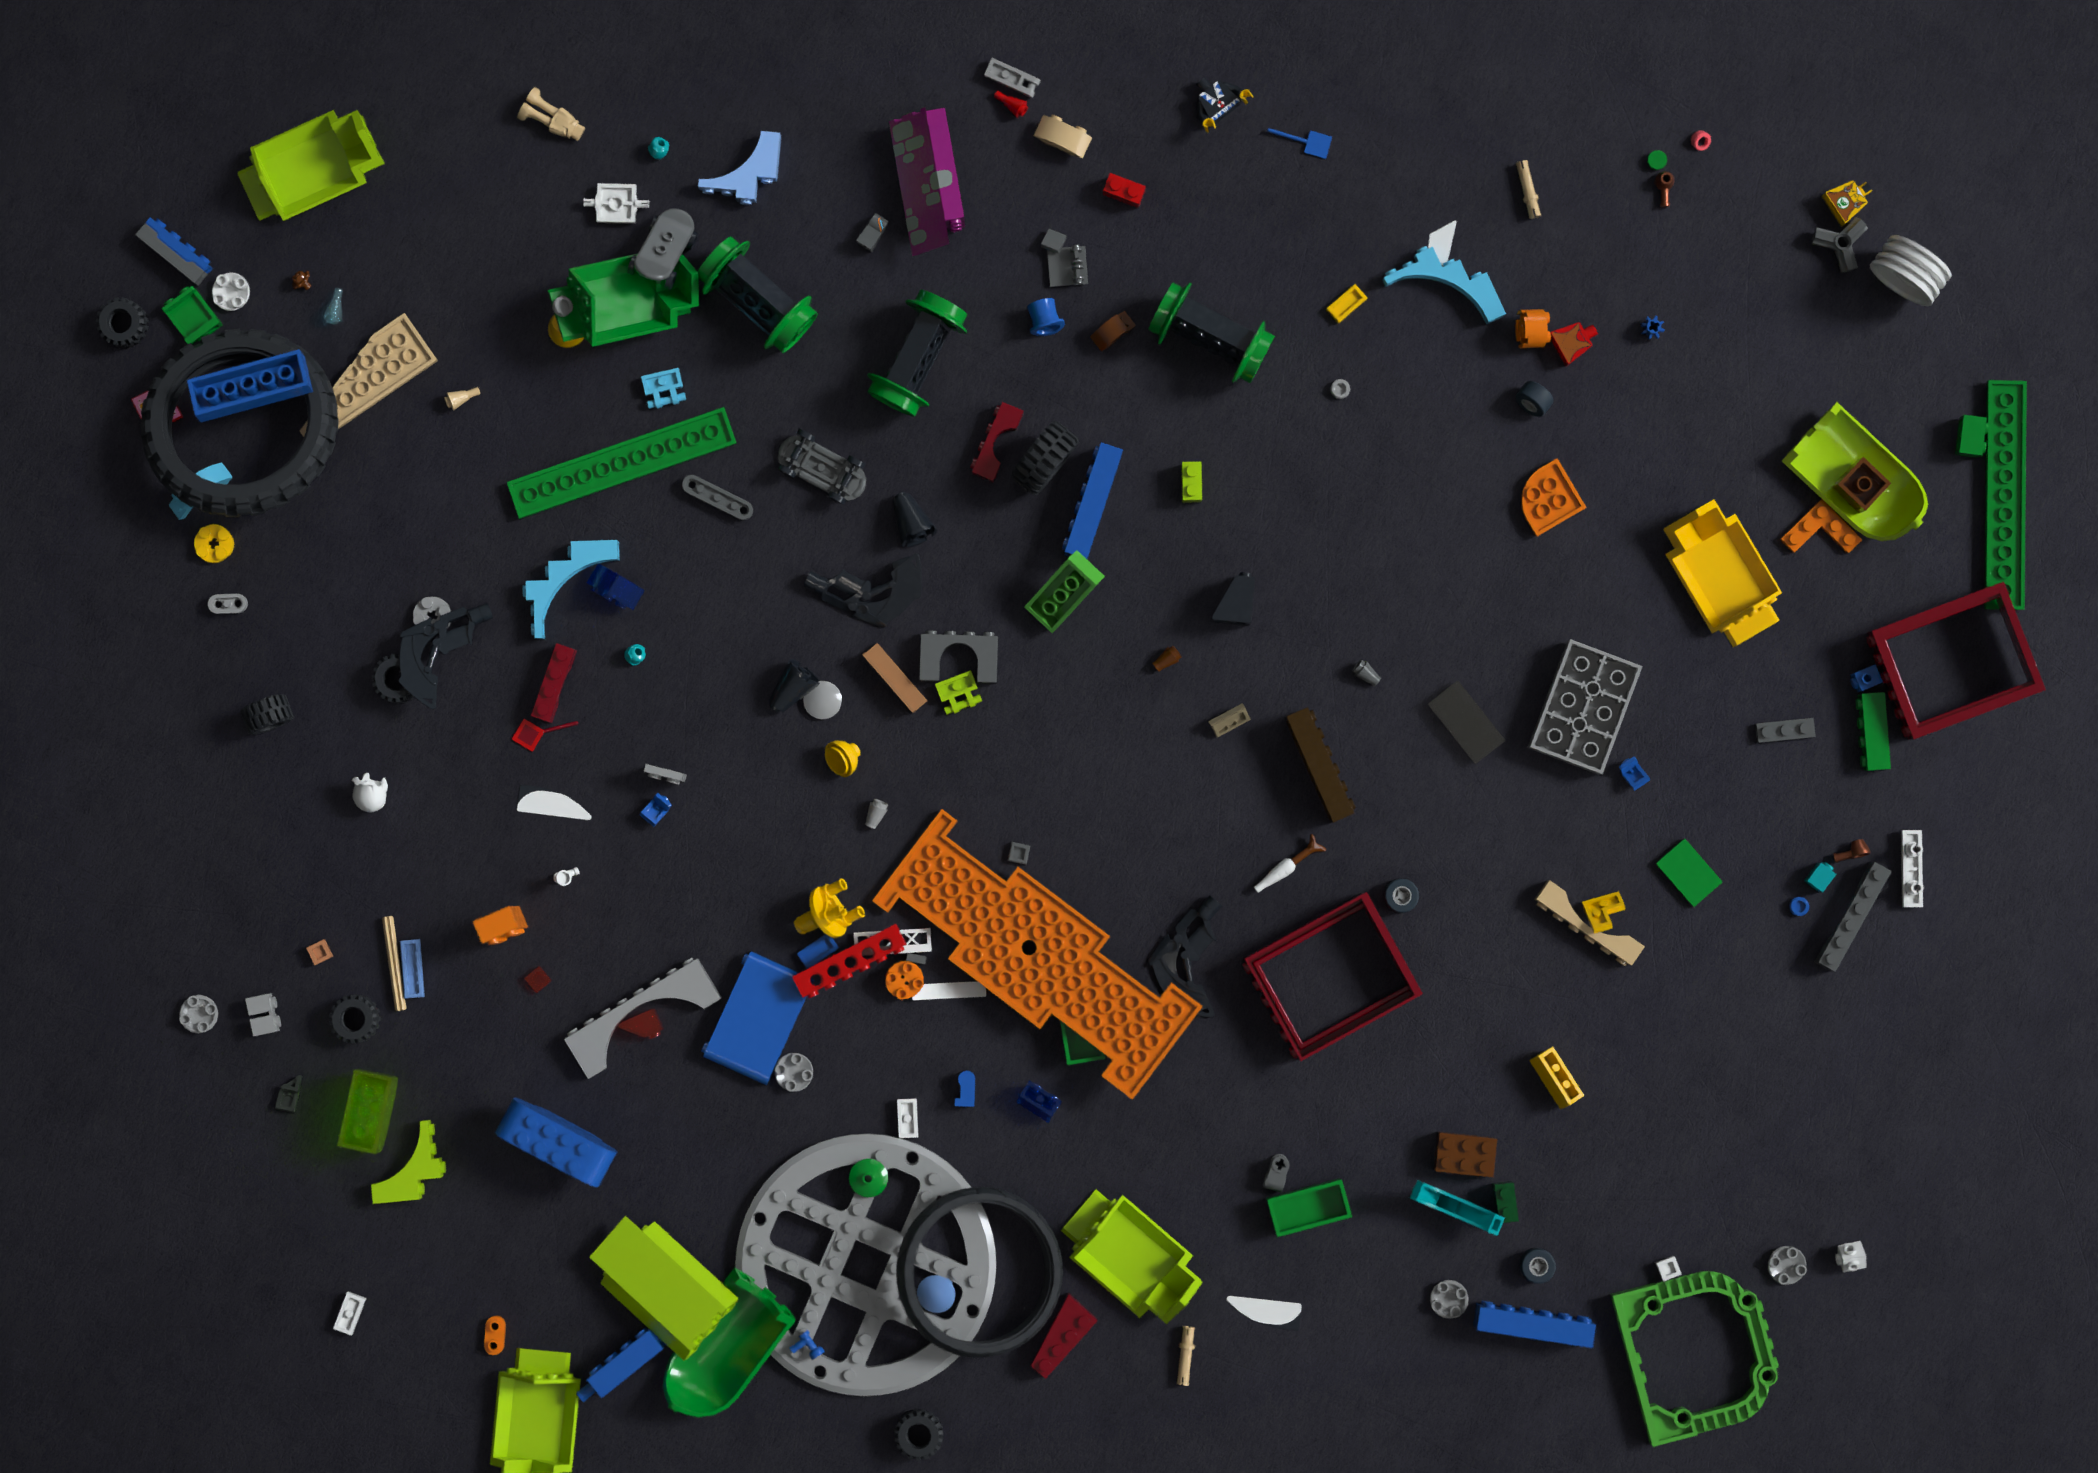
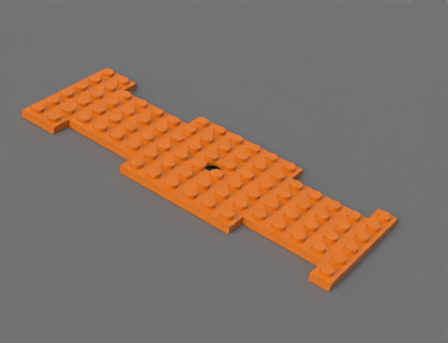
M941 809L872 901L886 912H889L898 899L901 898L960 943L948 958L950 961L1039 1029L1042 1028L1051 1014L1064 1022L1113 1060L1102 1074V1077L1133 1099L1203 1006L1173 983L1169 985L1159 998L1099 952L1110 938L1107 933L1021 868L1017 867L1010 878L1005 881L949 839L947 835L957 823V820ZM1027 940H1032L1037 945V950L1033 955H1026L1022 951V945Z

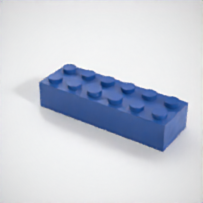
M300 349L187 380L194 413L200 422L313 392L305 356Z
M1102 442L1100 447H1095L1092 456L1095 462L1094 465H1089L1086 474L1089 480L1088 483H1083L1080 492L1083 498L1082 501H1077L1074 512L1077 516L1076 519H1071L1068 532H1071L1069 538H1065L1062 550H1065V556L1070 557L1077 550L1088 559L1123 449Z
M1482 1301L1481 1304L1476 1303L1473 1327L1476 1330L1593 1348L1596 1324L1589 1317L1577 1315L1576 1319L1569 1316L1570 1314L1558 1312L1557 1316L1550 1313V1311L1539 1309L1538 1313L1528 1307L1520 1306L1518 1310L1509 1304H1501L1499 1307L1489 1301Z

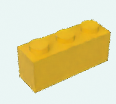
M1554 1047L1544 1050L1529 1060L1560 1109L1570 1106L1584 1096Z

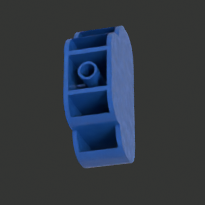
M516 1097L512 1099L495 1131V1134L505 1141L594 1187L600 1186L617 1154L614 1148L602 1142L600 1138L542 1107L532 1105Z

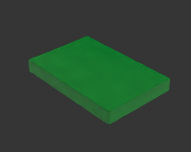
M1685 838L1655 863L1692 907H1695L1722 883V880Z

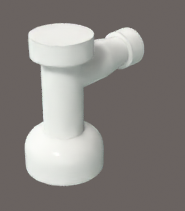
M577 867L568 871L561 870L554 874L553 879L559 885L566 886L571 882L572 876L580 873Z

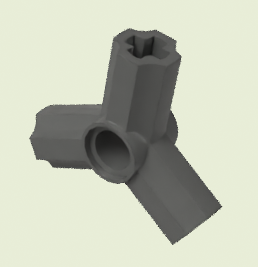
M1855 217L1841 233L1816 228L1812 237V244L1834 250L1841 273L1849 272L1858 268L1852 244L1868 227L1861 219ZM1838 239H1843L1846 242V246L1840 247Z

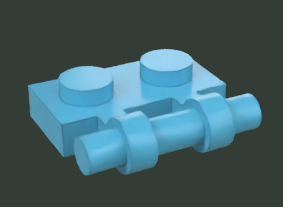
M679 368L641 376L645 395L653 394L654 400L647 401L649 409L654 407L657 409L662 408V405L671 403L675 405L679 404V401L686 400L685 392L677 394L676 389L683 387ZM670 390L671 396L660 398L659 393Z

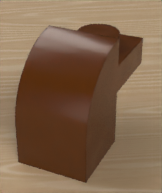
M1123 311L1105 322L1090 338L1102 352L1113 345L1121 336L1131 331L1136 325L1127 313Z

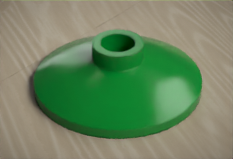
M868 1158L858 1161L852 1167L849 1181L852 1189L858 1195L874 1197L885 1189L888 1182V1174L882 1163ZM866 1175H870L872 1177L871 1182L865 1181Z

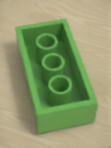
M1076 550L1025 605V608L1053 633L1105 576Z

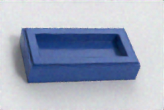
M825 934L798 952L797 955L804 966L809 969L839 949V946L832 937Z

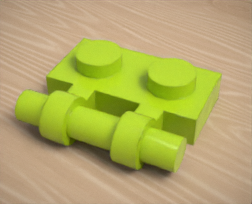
M971 671L935 684L941 701L949 700L951 703L950 706L944 707L946 715L953 712L954 714L958 713L963 708L969 706L971 708L976 706V703L982 702L980 694L972 697L971 691L978 688ZM966 694L967 699L956 703L955 697Z

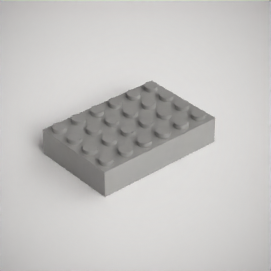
M1568 640L1527 748L1592 773L1603 774L1642 666L1577 641Z

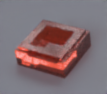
M540 966L524 978L536 993L552 981Z

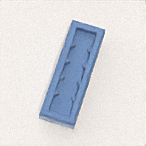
M420 939L400 941L404 999L425 997Z

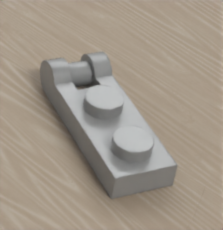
M994 58L991 59L984 74V77L1018 91L1029 98H1033L1035 94L1034 89L1040 83V79ZM1024 80L1029 82L1027 88L1022 86Z

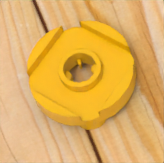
M211 524L200 528L194 540V547L197 555L203 560L210 563H220L233 552L234 539L226 528ZM216 538V542L219 541V546L211 549L212 546H209V543Z

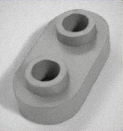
M241 594L213 595L208 601L210 611L216 614L242 613L248 606L247 599ZM238 600L241 601L240 607L235 606V603ZM218 601L222 602V606L220 608L216 607V603Z

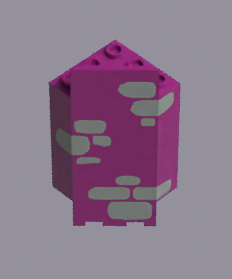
M924 107L920 109V112H912L902 116V119L889 121L912 256L948 245L947 230L958 232L965 227L945 108L926 111Z

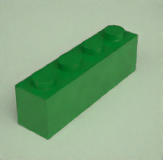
M1885 692L1859 694L1855 703L1860 716L1857 718V727L1861 729L1859 747L1862 748L1863 756H1860V765L1864 767V771L1891 769Z

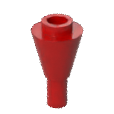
M999 91L994 95V98L1003 102L1016 118L1025 115L1028 106H1026L1027 101L1006 96Z

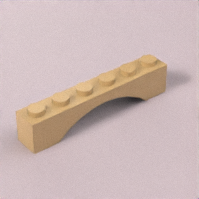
M1547 880L1534 899L1538 902L1536 904L1544 911L1547 909L1554 913L1552 916L1560 922L1565 920L1569 923L1568 927L1576 933L1580 931L1585 934L1584 939L1592 944L1598 943L1601 946L1600 950L1607 955L1611 953L1617 957L1616 961L1623 966H1626V964L1632 966L1645 947L1628 935L1614 936L1601 932L1594 934L1592 928L1584 923L1573 911L1566 891L1550 880Z

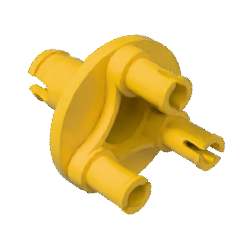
M839 879L831 884H825L812 890L809 899L811 910L798 916L794 921L798 933L806 934V932H811L820 927L826 935L838 938L844 935L847 927L852 925V922L865 917V912L861 906H857L847 912L835 895L847 889L844 879Z

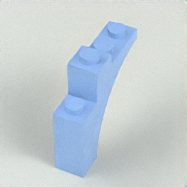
M761 131L759 142L754 152L742 166L722 177L699 179V189L703 190L705 194H714V191L722 192V195L732 196L733 193H736L737 201L744 205H751V202H756L758 180H761V183L772 184V181L777 182L781 134L778 132Z

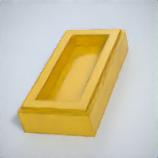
M1354 284L1326 310L1339 324L1367 300V297Z

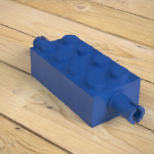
M645 1327L635 1336L636 1340L634 1342L630 1339L621 1346L619 1354L614 1352L606 1358L604 1366L599 1364L589 1373L591 1376L587 1379L589 1383L576 1392V1394L583 1402L595 1392L601 1398L659 1353L666 1344L650 1329Z

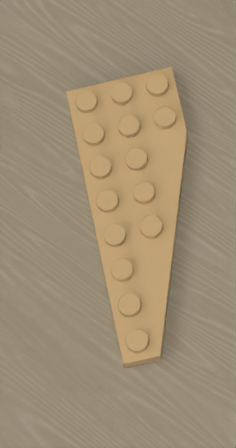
M405 313L371 336L366 346L361 349L353 363L349 365L333 386L338 406V429L438 361ZM307 422L300 430L303 437L306 432Z

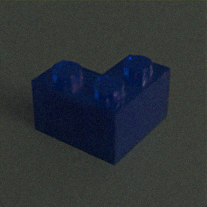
M599 563L587 581L589 585L593 586L592 591L600 596L602 595V597L611 602L615 599V604L624 610L626 606L634 610L645 591Z

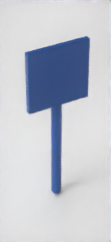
M1267 129L1270 133L1307 143L1304 153L1324 159L1327 157L1332 139L1331 136L1310 130L1307 140L1274 129Z

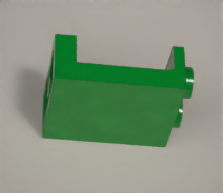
M193 286L182 289L178 297L166 301L162 308L163 312L167 314L185 338L184 340L187 344L190 342L193 344L201 340V337L209 335L223 326Z

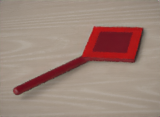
M523 719L512 740L533 752L544 733L578 725V721L541 729L528 720Z

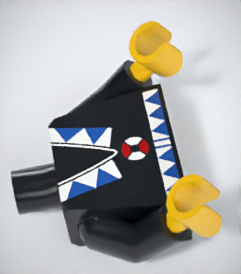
M1203 78L1197 83V86L1203 92L1197 98V118L1204 126L1205 132L1208 133L1209 126L1215 129V124L1241 105L1240 99H1242L1244 104H1248L1246 98L1248 96L1253 98V95L1248 89L1243 90L1231 83L1217 81L1211 85L1206 78Z

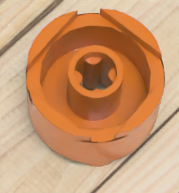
M1543 309L1519 310L1517 315H1520V319L1516 320L1515 323L1516 340L1521 342V345H1518L1519 348H1543L1546 343H1550L1551 334L1548 331L1547 324L1550 322L1549 312H1545Z

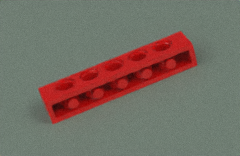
M894 924L792 978L802 997L807 996L810 999L819 994L817 990L823 987L827 990L835 986L834 981L840 978L842 981L853 977L852 972L858 969L862 972L870 968V963L876 961L878 964L888 959L886 955L891 952L894 955L905 950L903 946L907 945L897 924ZM887 939L890 941L891 945L888 950L880 948L881 940ZM865 948L872 949L873 956L871 959L863 957L862 952ZM848 957H853L856 960V965L853 968H849L845 964V960ZM832 965L836 966L839 970L838 975L835 977L830 976L828 973V969ZM814 974L821 977V983L818 986L811 983V977Z

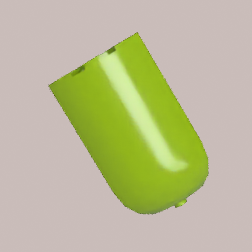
M1838 402L1820 418L1814 426L1815 430L1810 428L1801 438L1802 440L1782 460L1787 467L1845 521L1868 538L1879 541L1896 540L1907 534L1912 528L1916 530L1923 523L1921 519L1926 513L1928 501L1921 482L1908 467ZM1864 457L1891 484L1866 511L1858 513L1832 486L1858 459Z

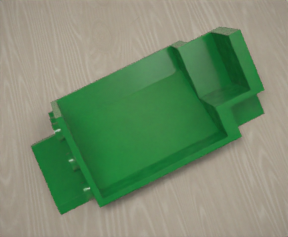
M638 254L570 268L569 277H567L568 286L548 290L552 305L561 296L569 298L573 304V309L567 316L560 317L555 314L562 340L566 342L584 337L593 347L676 328L677 316L691 313L692 307L699 306V273L684 255H681L673 270L677 272L675 283L672 289L668 290L664 288L666 280H662L659 284L657 280H650L639 276L637 271H635L634 275L627 273L632 257Z

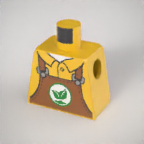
M1850 181L1827 191L1822 195V198L1840 225L1843 226L1868 203L1864 196L1872 192V189L1867 182L1858 187L1854 181Z

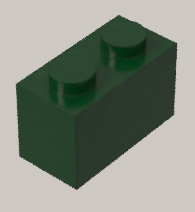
M1514 1182L1492 1183L1496 1214L1505 1218L1503 1223L1519 1221Z

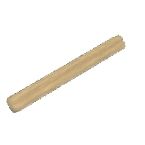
M386 916L382 918L394 1005L396 1011H402L406 1009L394 919L393 916Z

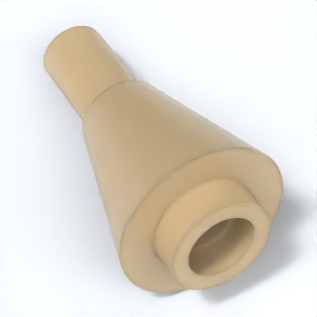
M476 387L468 391L447 392V397H444L447 407H452L455 410L468 401L469 398L479 395L480 391Z

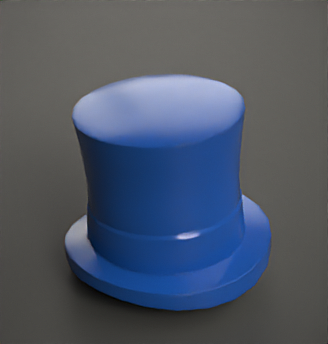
M1053 298L1040 299L1027 306L1033 322V328L1030 329L1031 334L1048 336L1059 332L1064 327L1065 321L1064 319H1059Z

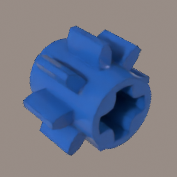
M1657 316L1652 320L1650 317H1647V324L1642 323L1640 325L1644 327V331L1641 334L1648 335V340L1652 336L1658 339V332L1663 333L1665 331L1661 328L1664 321L1659 322ZM1651 325H1652V326L1655 325V326H1656V329H1655V330H1649V327H1650Z

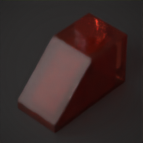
M655 1008L618 1024V1027L644 1038L649 1036L650 1039L661 1035L660 1031L664 1029Z

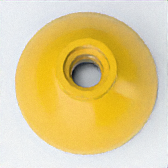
M835 740L826 745L825 759L834 773L842 777H848L856 770L858 757L860 756V750L856 744Z

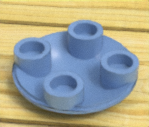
M932 1275L925 1277L921 1281L917 1289V1297L919 1303L926 1310L933 1313H941L948 1310L954 1303L955 1290L950 1279Z

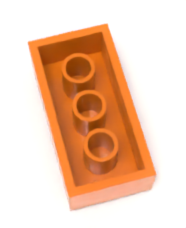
M508 906L473 922L481 942L488 943V945L503 943L507 941L506 937L519 936L525 933L524 929L528 928L520 906Z

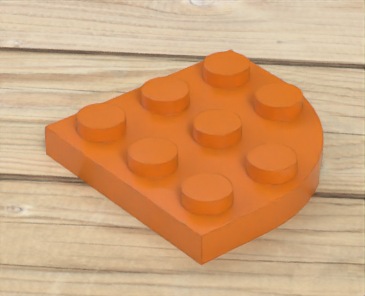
M1558 458L1533 473L1522 491V511L1536 537L1587 508Z

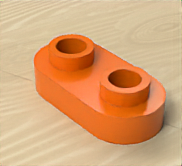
M492 1316L486 1322L484 1348L490 1355H497L504 1349L506 1322L501 1316ZM497 1323L498 1329H493L492 1324ZM491 1342H495L497 1344L496 1349L491 1348Z

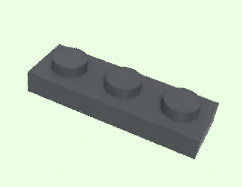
M1814 718L1755 724L1757 743L1816 737Z

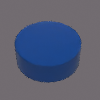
M1795 897L1789 903V910L1795 916H1803L1809 910V903L1803 897Z

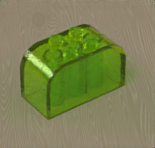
M360 1068L354 1069L337 1146L373 1154L382 1151L396 1096L397 1076Z

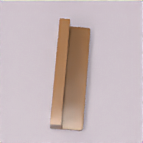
M878 643L862 654L912 713L927 702L926 698Z

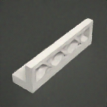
M931 928L900 930L901 934H905L910 938L907 945L903 946L905 950L900 953L932 951ZM881 931L854 933V945L858 943V936L869 938ZM927 932V944L917 943L914 940L915 936L918 933ZM907 933H915V934L913 935V937H911V936L908 935ZM911 941H913V942L915 943V945H908V944H909ZM890 942L886 946H880V948L882 950H888L890 948ZM865 948L862 955H873V951L870 948Z

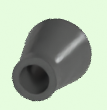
M1362 659L1352 670L1355 673L1354 676L1373 686H1376L1381 680V677L1370 664Z

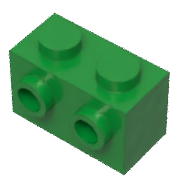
M1971 415L1959 417L1955 455L1978 458L1985 453L1987 444L1984 442V437L1989 429L1986 417Z

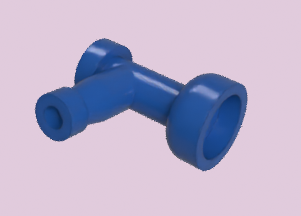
M807 1330L799 1335L800 1340L789 1348L794 1354L797 1350L807 1345L811 1351L809 1357L811 1360H814L825 1351L822 1347L815 1345L809 1336L810 1332Z

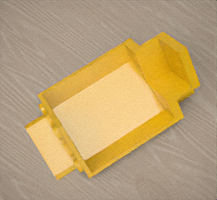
M1712 500L1663 529L1675 548L1665 555L1712 633L1718 630L1720 633L1724 632L1731 645L1735 647L1780 621L1770 604L1777 601L1776 596L1782 592L1736 514L1726 519L1716 501Z

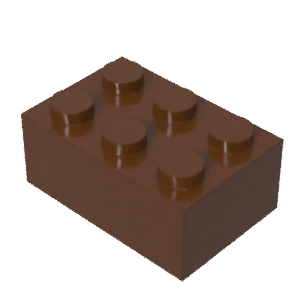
M1437 1131L1433 1170L1437 1172L1494 1177L1497 1138Z

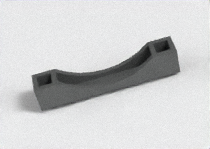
M1876 862L1869 863L1847 910L1831 936L1823 945L1814 961L1815 963L1831 972H1836L1892 871Z

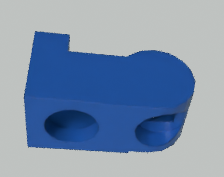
M965 1070L958 1077V1082L961 1085L960 1098H955V1106L974 1107L975 1075L971 1071Z

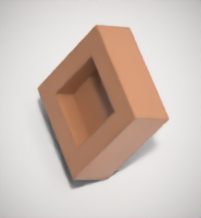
M325 939L307 947L314 965L333 957Z

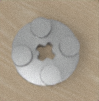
M438 597L423 598L414 608V624L417 625L429 619L428 613L436 611L435 615L438 617L433 619L431 624L439 621L441 615L451 612L448 603Z

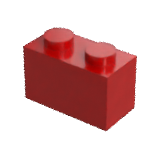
M1110 173L1103 190V195L1139 208L1146 186Z

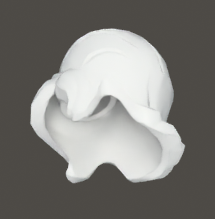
M365 773L362 780H359L358 777L352 779L355 782L352 796L358 808L365 812H375L384 806L388 789L385 778L382 779V782L374 781L369 778V773Z

